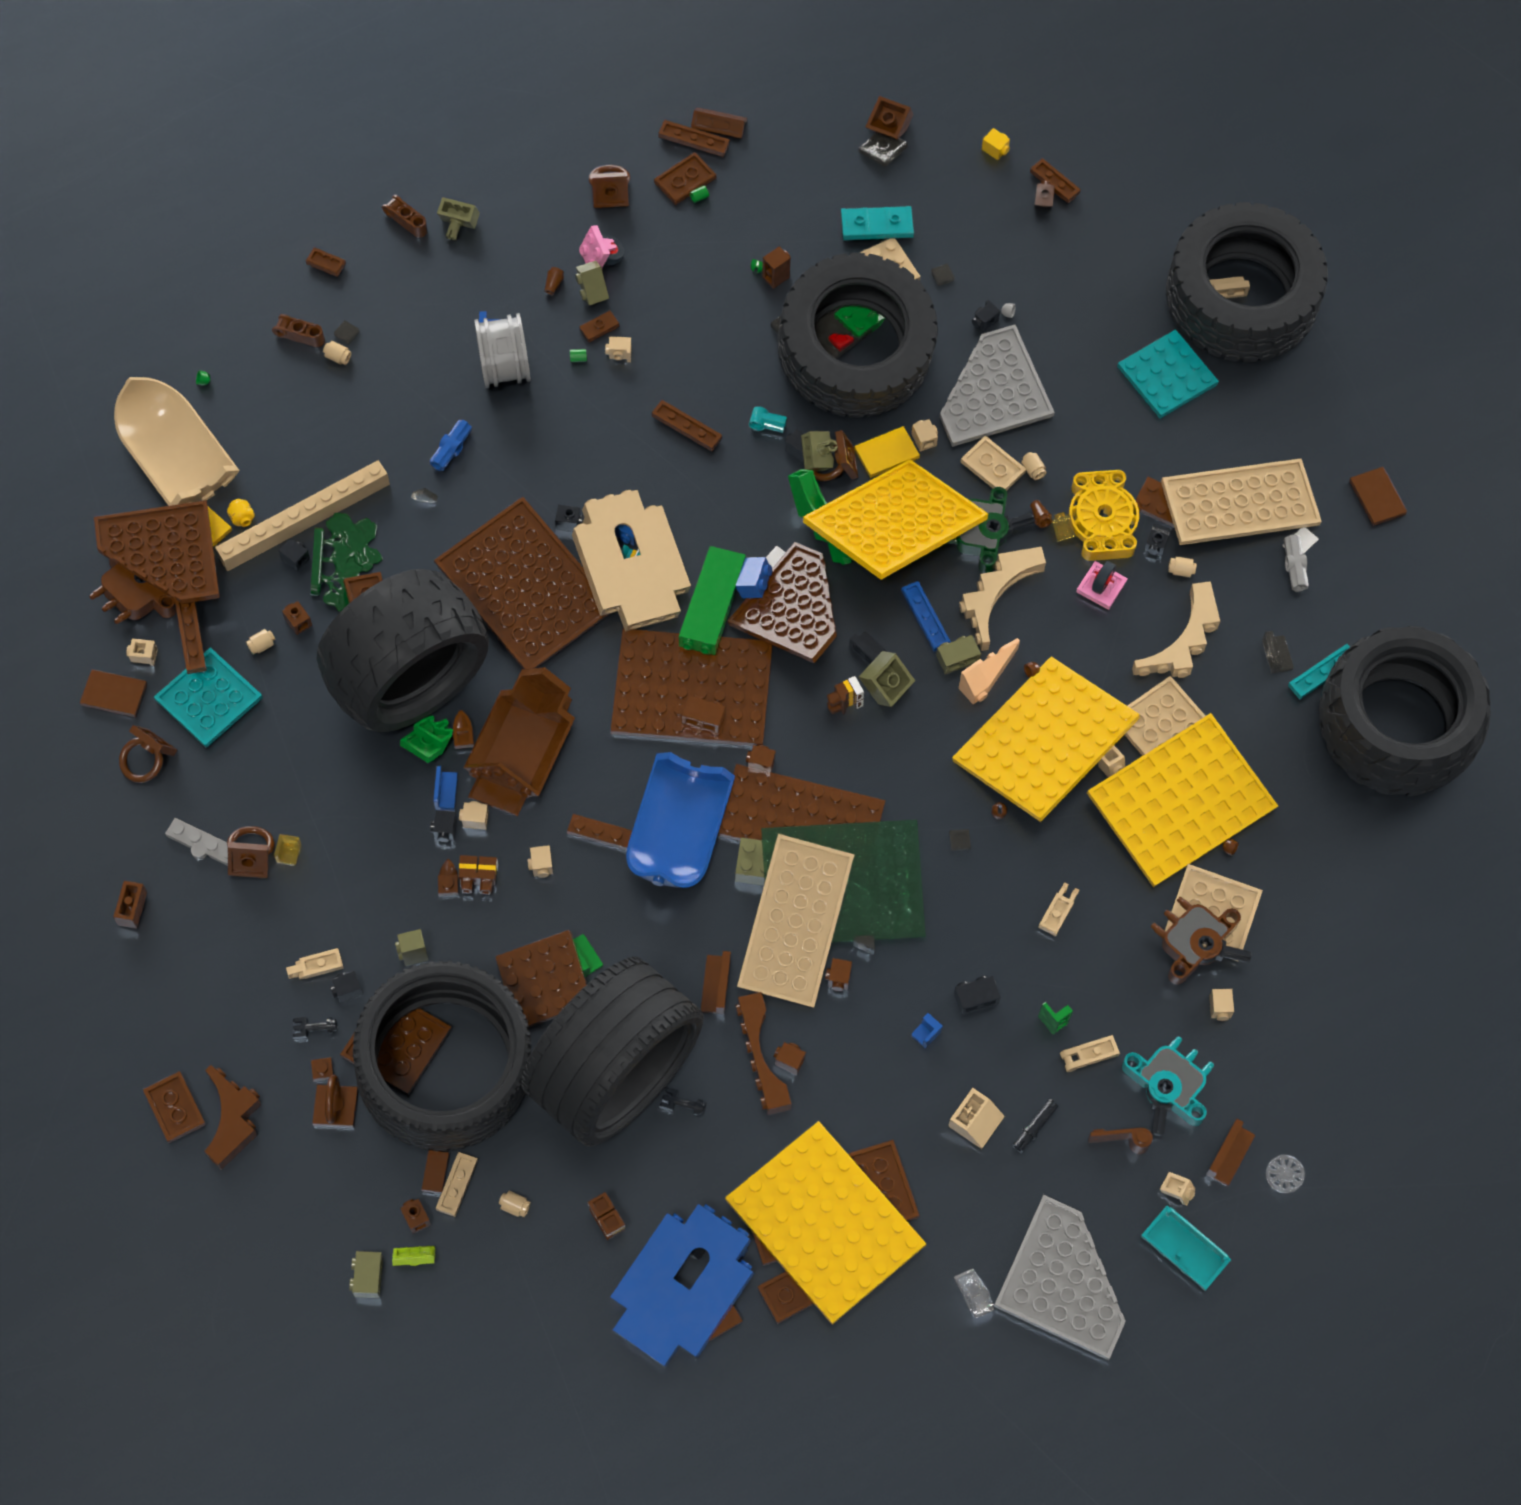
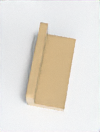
M1242 276L1209 280L1217 292L1225 298L1247 296L1250 288L1249 280L1244 281Z

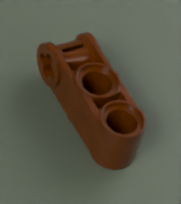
M393 195L392 200L382 205L381 208L388 217L395 220L415 237L421 238L427 234L425 217L405 203L399 196Z
M285 314L278 316V322L272 328V332L280 338H286L313 347H321L325 343V337L320 325L289 317Z

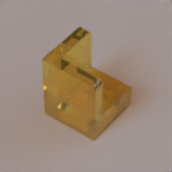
M279 835L274 853L277 863L296 865L301 848L299 837Z

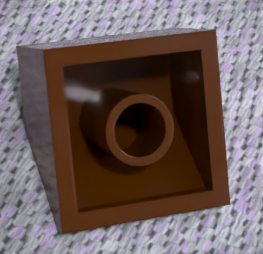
M879 96L865 128L898 139L907 131L913 117L912 109L909 106Z

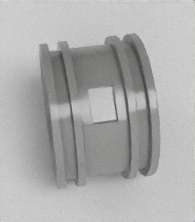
M516 313V317L513 318L508 314L507 319L488 321L487 318H483L481 323L478 322V319L474 320L485 388H489V384H494V387H498V383L514 380L522 383L521 379L531 382L520 313Z

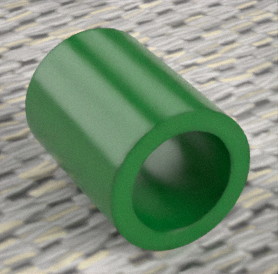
M702 186L691 191L690 197L694 203H697L709 197V192L706 186Z
M586 349L570 350V362H587Z

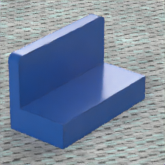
M437 766L433 800L435 810L455 811L458 773L442 772L441 766Z

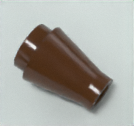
M551 267L548 270L544 289L545 293L554 295L564 279L563 270L557 267Z
M1039 500L1033 501L1030 507L1035 518V524L1040 528L1049 526L1052 523L1051 513Z

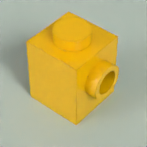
M993 128L983 138L982 150L999 160L1002 155L1005 156L1008 153L1010 138Z

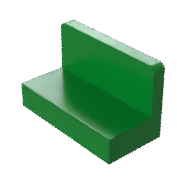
M584 934L576 937L574 943L584 976L586 977L602 968L603 963Z
M1045 1002L1041 1006L1038 1017L1054 1035L1069 1023L1073 1010L1067 1005L1055 1014Z

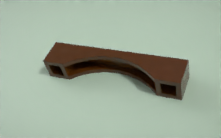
M762 992L738 997V1004L735 1005L737 1015L742 1017L743 1023H740L742 1034H746L748 1039L745 1042L747 1053L752 1054L753 1060H750L752 1072L757 1073L758 1079H755L757 1091L761 1090L763 1097L760 1098L762 1109H766L767 1115L791 1110L792 1104L787 1085L770 1071L760 1049L759 1035L766 1018V1007Z

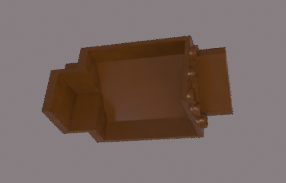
M545 667L521 670L513 689L500 691L464 766L469 775L476 778L468 798L517 817L526 798L539 796L575 719L574 716L567 712L572 702V699L568 696L571 688Z

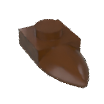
M460 710L453 723L455 749L474 747L471 721Z
M450 859L444 862L438 875L439 896L459 895L458 873Z

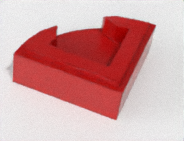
M832 334L828 338L840 352L854 342V338L847 334Z

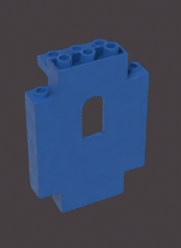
M698 1204L685 1224H683L684 1219L674 1213L671 1216L667 1213L610 1296L627 1308L613 1330L665 1367L668 1366L680 1346L695 1357H699L754 1275L753 1271H751V1265L744 1260L740 1263L738 1262L740 1257H744L748 1252L747 1247L751 1243V1240L748 1238L749 1233L740 1227L738 1230L731 1226L732 1222L724 1216L718 1218L714 1215L715 1210L706 1204L703 1207ZM696 1248H703L709 1253V1263L689 1290L673 1278L690 1253Z

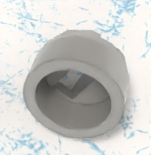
M1006 303L1003 305L1001 312L1005 317L1013 318L1016 306L1012 303Z

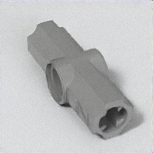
M1290 535L1284 538L1286 552L1285 568L1289 572L1292 590L1300 592L1309 587L1306 573L1307 557L1303 554L1300 536Z

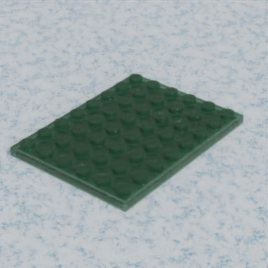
M917 820L761 828L764 884L778 834L854 854L831 943L926 937Z

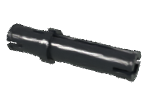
M1048 1099L1030 1124L1022 1129V1134L1012 1144L1015 1149L1019 1147L1017 1149L1018 1152L1023 1153L1028 1144L1036 1139L1037 1133L1058 1108L1057 1103L1052 1105L1053 1100Z

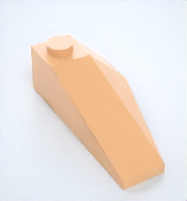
M1018 638L1001 647L996 655L992 652L985 661L980 659L961 672L959 690L972 704H975L977 701L981 702L988 696L989 691L1018 650L1020 643Z

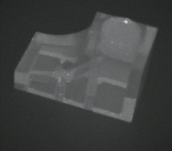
M973 1268L954 1277L964 1296L967 1307L975 1318L994 1310L989 1290Z

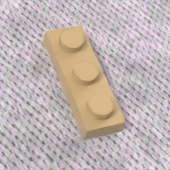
M458 1152L437 1203L436 1211L456 1217L477 1165V1158Z

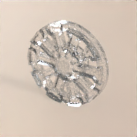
M1279 1155L1269 1162L1266 1169V1178L1270 1186L1276 1191L1291 1193L1302 1185L1305 1178L1304 1167L1293 1156ZM1285 1159H1288V1160H1289L1287 1166H1286V1163H1285ZM1294 1162L1296 1166L1291 1168V1165ZM1270 1174H1276V1176L1272 1178ZM1279 1180V1185L1274 1184L1275 1181ZM1284 1183H1286V1189L1282 1187Z

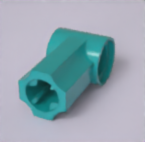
M754 407L749 427L757 431L769 429L783 433L787 417L769 413L763 407Z

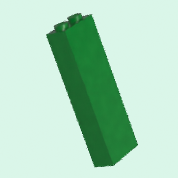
M712 546L709 547L679 634V647H683L686 650L699 651L703 654H716L737 592L736 583L746 558L745 554Z

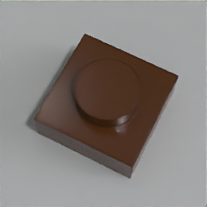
M331 1057L311 1060L314 1082L328 1080L331 1075H334Z

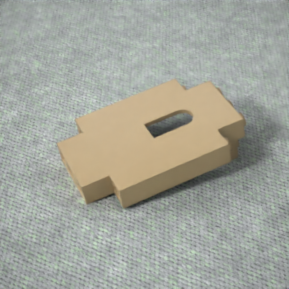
M626 490L619 495L614 496V494H610L603 499L588 500L582 510L584 514L583 523L574 528L572 537L600 616L618 611L625 632L678 618L681 610L676 596L688 593L691 584L662 505L657 507L652 505L644 510L638 490ZM624 524L631 528L640 555L627 559L623 558L614 532L618 525Z

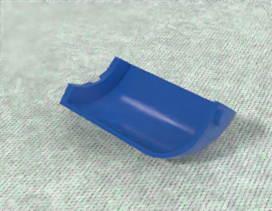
M671 752L656 754L627 847V864L634 874L657 886L674 888L691 887L702 879L709 865L735 779V775L724 767L701 765L700 768L690 766V761L684 760Z

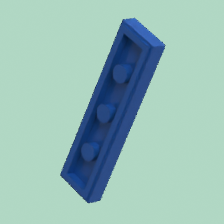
M919 581L902 587L901 591L933 652L937 651V647L942 643H951Z

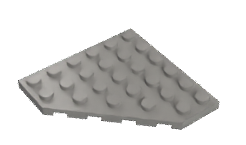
M1016 325L981 335L944 408H942L940 419L952 447L1054 416L1055 412Z
M1043 1195L994 1307L1109 1360L1126 1322L1120 1311L1112 1286H1110L1107 1279L1106 1271L1096 1252L1093 1239L1085 1225L1082 1212Z

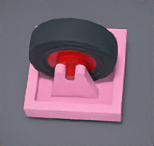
M598 226L590 227L579 248L585 263L596 260L601 269L604 264H618L624 255V247L621 242L612 236H602Z
M1095 561L1076 592L1109 610L1128 578L1115 572L1116 565L1112 562L1107 561L1102 565Z

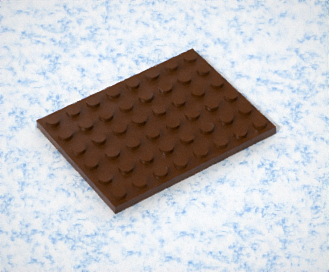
M524 497L518 499L434 560V563L442 573L466 594L477 609L483 622L523 669L538 668L610 615L600 616L584 568Z
M624 629L622 630L611 734L744 746L763 745L772 644L763 640L721 637L716 654L711 655L679 647L680 633L635 629L625 632ZM688 696H700L706 701H717L725 706V716L719 734L682 723V713Z

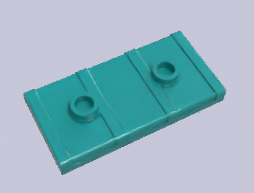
M911 206L841 209L843 240L914 238Z
M1168 1205L1141 1235L1144 1240L1204 1291L1207 1290L1232 1260L1223 1250Z

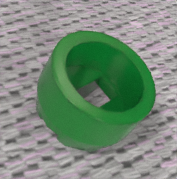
M752 259L751 270L754 272L755 268H758L757 273H761L763 262Z
M199 370L196 376V384L203 386L210 383L209 373Z

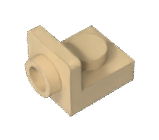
M1171 1172L1168 1173L1160 1188L1162 1193L1180 1199L1183 1205H1187L1189 1200H1192L1195 1195V1187L1191 1180Z

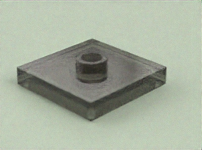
M876 132L859 147V152L886 167L908 147V143L900 138L894 139Z

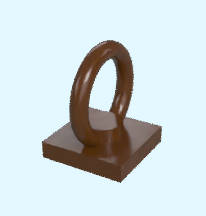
M604 165L590 173L589 183L593 188L594 208L629 206L628 183L630 182V174L625 168L617 165Z
M842 430L835 432L837 441L835 446L838 447L835 450V457L838 466L827 474L813 471L815 479L818 481L832 480L838 477L843 470L846 471L851 479L859 478L854 445Z
M133 725L129 732L137 738L130 740L122 748L119 756V766L127 779L136 783H144L156 777L161 770L163 763L162 753L175 756L178 750L151 730ZM137 745H141L144 749L155 755L154 766L145 775L132 773L127 765V756L130 750Z
M257 826L241 827L231 833L227 840L228 875L267 878L268 855L274 849L273 836L267 830ZM245 834H257L266 840L267 845L235 843V841Z
M331 1075L327 1085L317 1084L313 1126L354 1128L358 1087L340 1086L337 1075Z

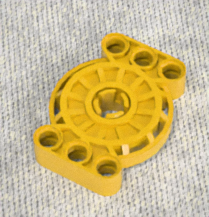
M1121 470L1077 473L1073 478L1071 490L1075 496L1069 508V523L1075 535L1084 542L1081 554L1087 561L1130 558L1135 552L1137 540L1133 534L1139 521V508L1133 496L1124 489L1126 475ZM1103 510V513L1107 514L1109 517L1100 516V511Z

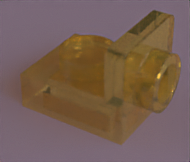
M1065 512L1055 514L1054 518H1052V524L1057 541L1075 537L1076 534L1071 516L1069 514L1065 515Z

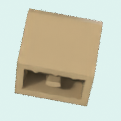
M972 1088L951 1117L948 1127L982 1149L1005 1116L989 1098Z

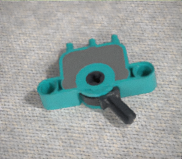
M1179 1036L1169 1046L1160 1047L1148 1061L1139 1054L1131 1052L1126 1055L1122 1063L1123 1072L1143 1088L1146 1087L1147 1098L1152 1103V1109H1155L1152 1133L1156 1136L1164 1135L1167 1111L1170 1112L1172 1110L1192 1126L1202 1124L1207 1115L1206 1108L1196 1098L1201 1093L1206 1083V1076L1214 1067V1063L1208 1062L1202 1070L1192 1063L1198 1054L1196 1049L1189 1052L1186 1057L1176 1050L1182 1041V1038ZM1134 1061L1137 1066L1131 1067L1127 1062ZM1197 1111L1201 1118L1193 1117L1191 1112Z

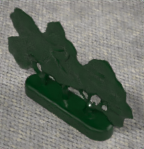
M334 513L333 517L326 521L327 528L332 532V537L328 540H324V529L315 527L311 596H319L321 583L326 582L330 590L323 596V601L327 605L335 606L338 612H341L349 604L343 580L359 576L361 571L368 572L373 568L374 563H379L383 558L377 549L369 548L367 545L376 535L377 525L374 522L365 518L354 524L348 514ZM336 537L340 538L339 541H334ZM324 544L334 547L330 558H323ZM322 562H332L335 564L336 569L333 575L329 577L322 574ZM331 580L339 582L341 587L333 586L334 582H331Z

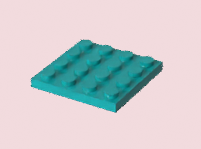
M1176 329L1120 361L1117 365L1119 370L1160 419L1217 386L1219 382Z
M211 647L204 652L207 671L187 674L185 669L154 696L155 701L205 748L210 746L263 698L260 692Z

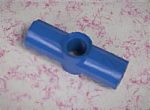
M458 420L450 433L442 437L438 450L430 460V465L434 469L444 471L453 456L459 455L463 442L472 431V426L468 422Z

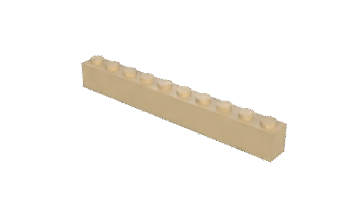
M378 460L216 546L217 555L228 572L327 519L334 513H338L390 485L388 474Z

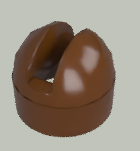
M1036 662L1025 664V674L1029 678L1035 676L1040 671L1039 664Z
M1000 802L994 804L991 810L992 816L996 819H1003L1007 814L1006 805ZM998 807H1001L1002 814H998Z
M1228 839L1223 843L1222 848L1224 852L1233 856L1239 846V842Z

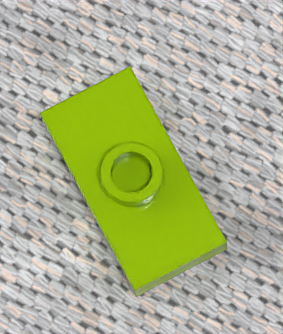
M435 1246L394 1248L393 1266H417L419 1264L435 1263Z

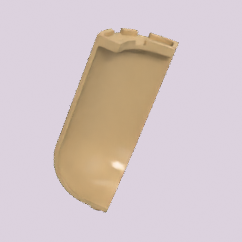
M145 377L128 378L115 404L114 419L116 430L122 443L168 506L208 500L215 495L214 491L222 485L226 487L240 470L187 399L171 386L156 379Z

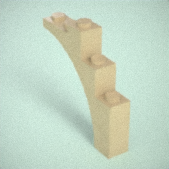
M1042 547L998 554L995 563L996 571L980 574V580L977 582L978 592L963 594L962 601L959 602L961 613L964 612L965 619L971 618L972 628H975L977 632L975 633V641L977 645L980 644L981 651L989 650L988 621L998 598L1017 581L1032 574L1044 572L1046 561Z
M1211 581L1192 584L1190 589L1191 615L1186 629L1171 646L1162 652L1145 659L1135 660L1132 667L1133 675L1146 676L1150 673L1158 672L1162 674L1171 671L1172 677L1184 678L1191 674L1193 664L1190 654L1198 655L1204 652L1207 645L1204 631L1207 633L1213 632L1218 629L1220 624Z

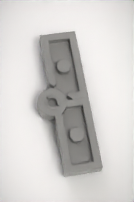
M174 818L165 833L166 837L191 848V853L197 860H202L208 855L210 858L228 866L227 842Z

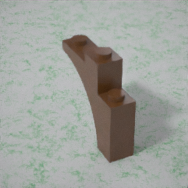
M210 1065L205 1072L218 1089L221 1101V1119L214 1139L204 1152L222 1170L257 1136L254 1130L256 1126L247 1118L261 1106V1103L259 1101L260 1096L254 1089L248 1090L244 1086L240 1090L235 1082L231 1081L229 1083L225 1079L226 1074L219 1067L215 1069Z

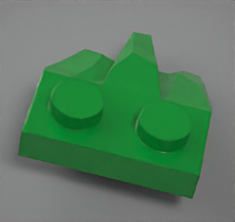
M844 306L834 313V318L858 340L869 331L871 333L875 331L885 320L881 314H876V311L861 306Z
M429 716L414 724V731L400 740V746L430 763L444 752L454 729H448L449 722L447 719L434 722L435 718Z

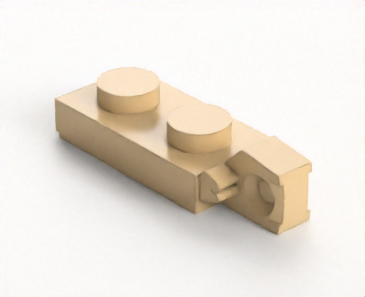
M336 948L299 958L300 960L295 962L296 965L287 967L286 971L289 979L296 977L307 979L344 968L339 949Z

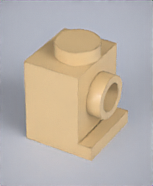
M609 337V344H606L605 354L609 355V359H627V362H631V337Z
M132 639L131 645L127 647V656L131 662L154 666L158 648L155 641Z

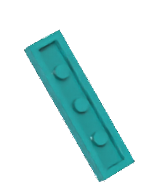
M1348 644L1344 645L1289 682L1288 687L1299 699H1302L1326 682L1336 661L1350 646Z

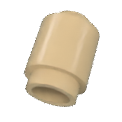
M334 341L327 343L323 349L326 358L340 365H346L352 354L347 347Z
M1030 452L1024 455L1021 463L1026 468L1030 478L1034 480L1043 478L1047 473L1046 467L1038 454Z
M1182 557L1170 558L1169 573L1183 577H1191V574H1195L1196 563H1193V559Z
M263 629L249 637L246 644L254 655L256 653L260 654L274 645L273 641L276 639L270 630L266 631Z
M510 1190L507 1194L503 1193L499 1200L501 1210L517 1217H525L531 1202L527 1201L526 1197Z

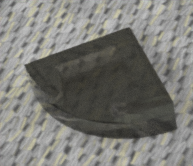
M422 488L412 492L411 498L421 502L433 503L437 502L438 496L428 489Z

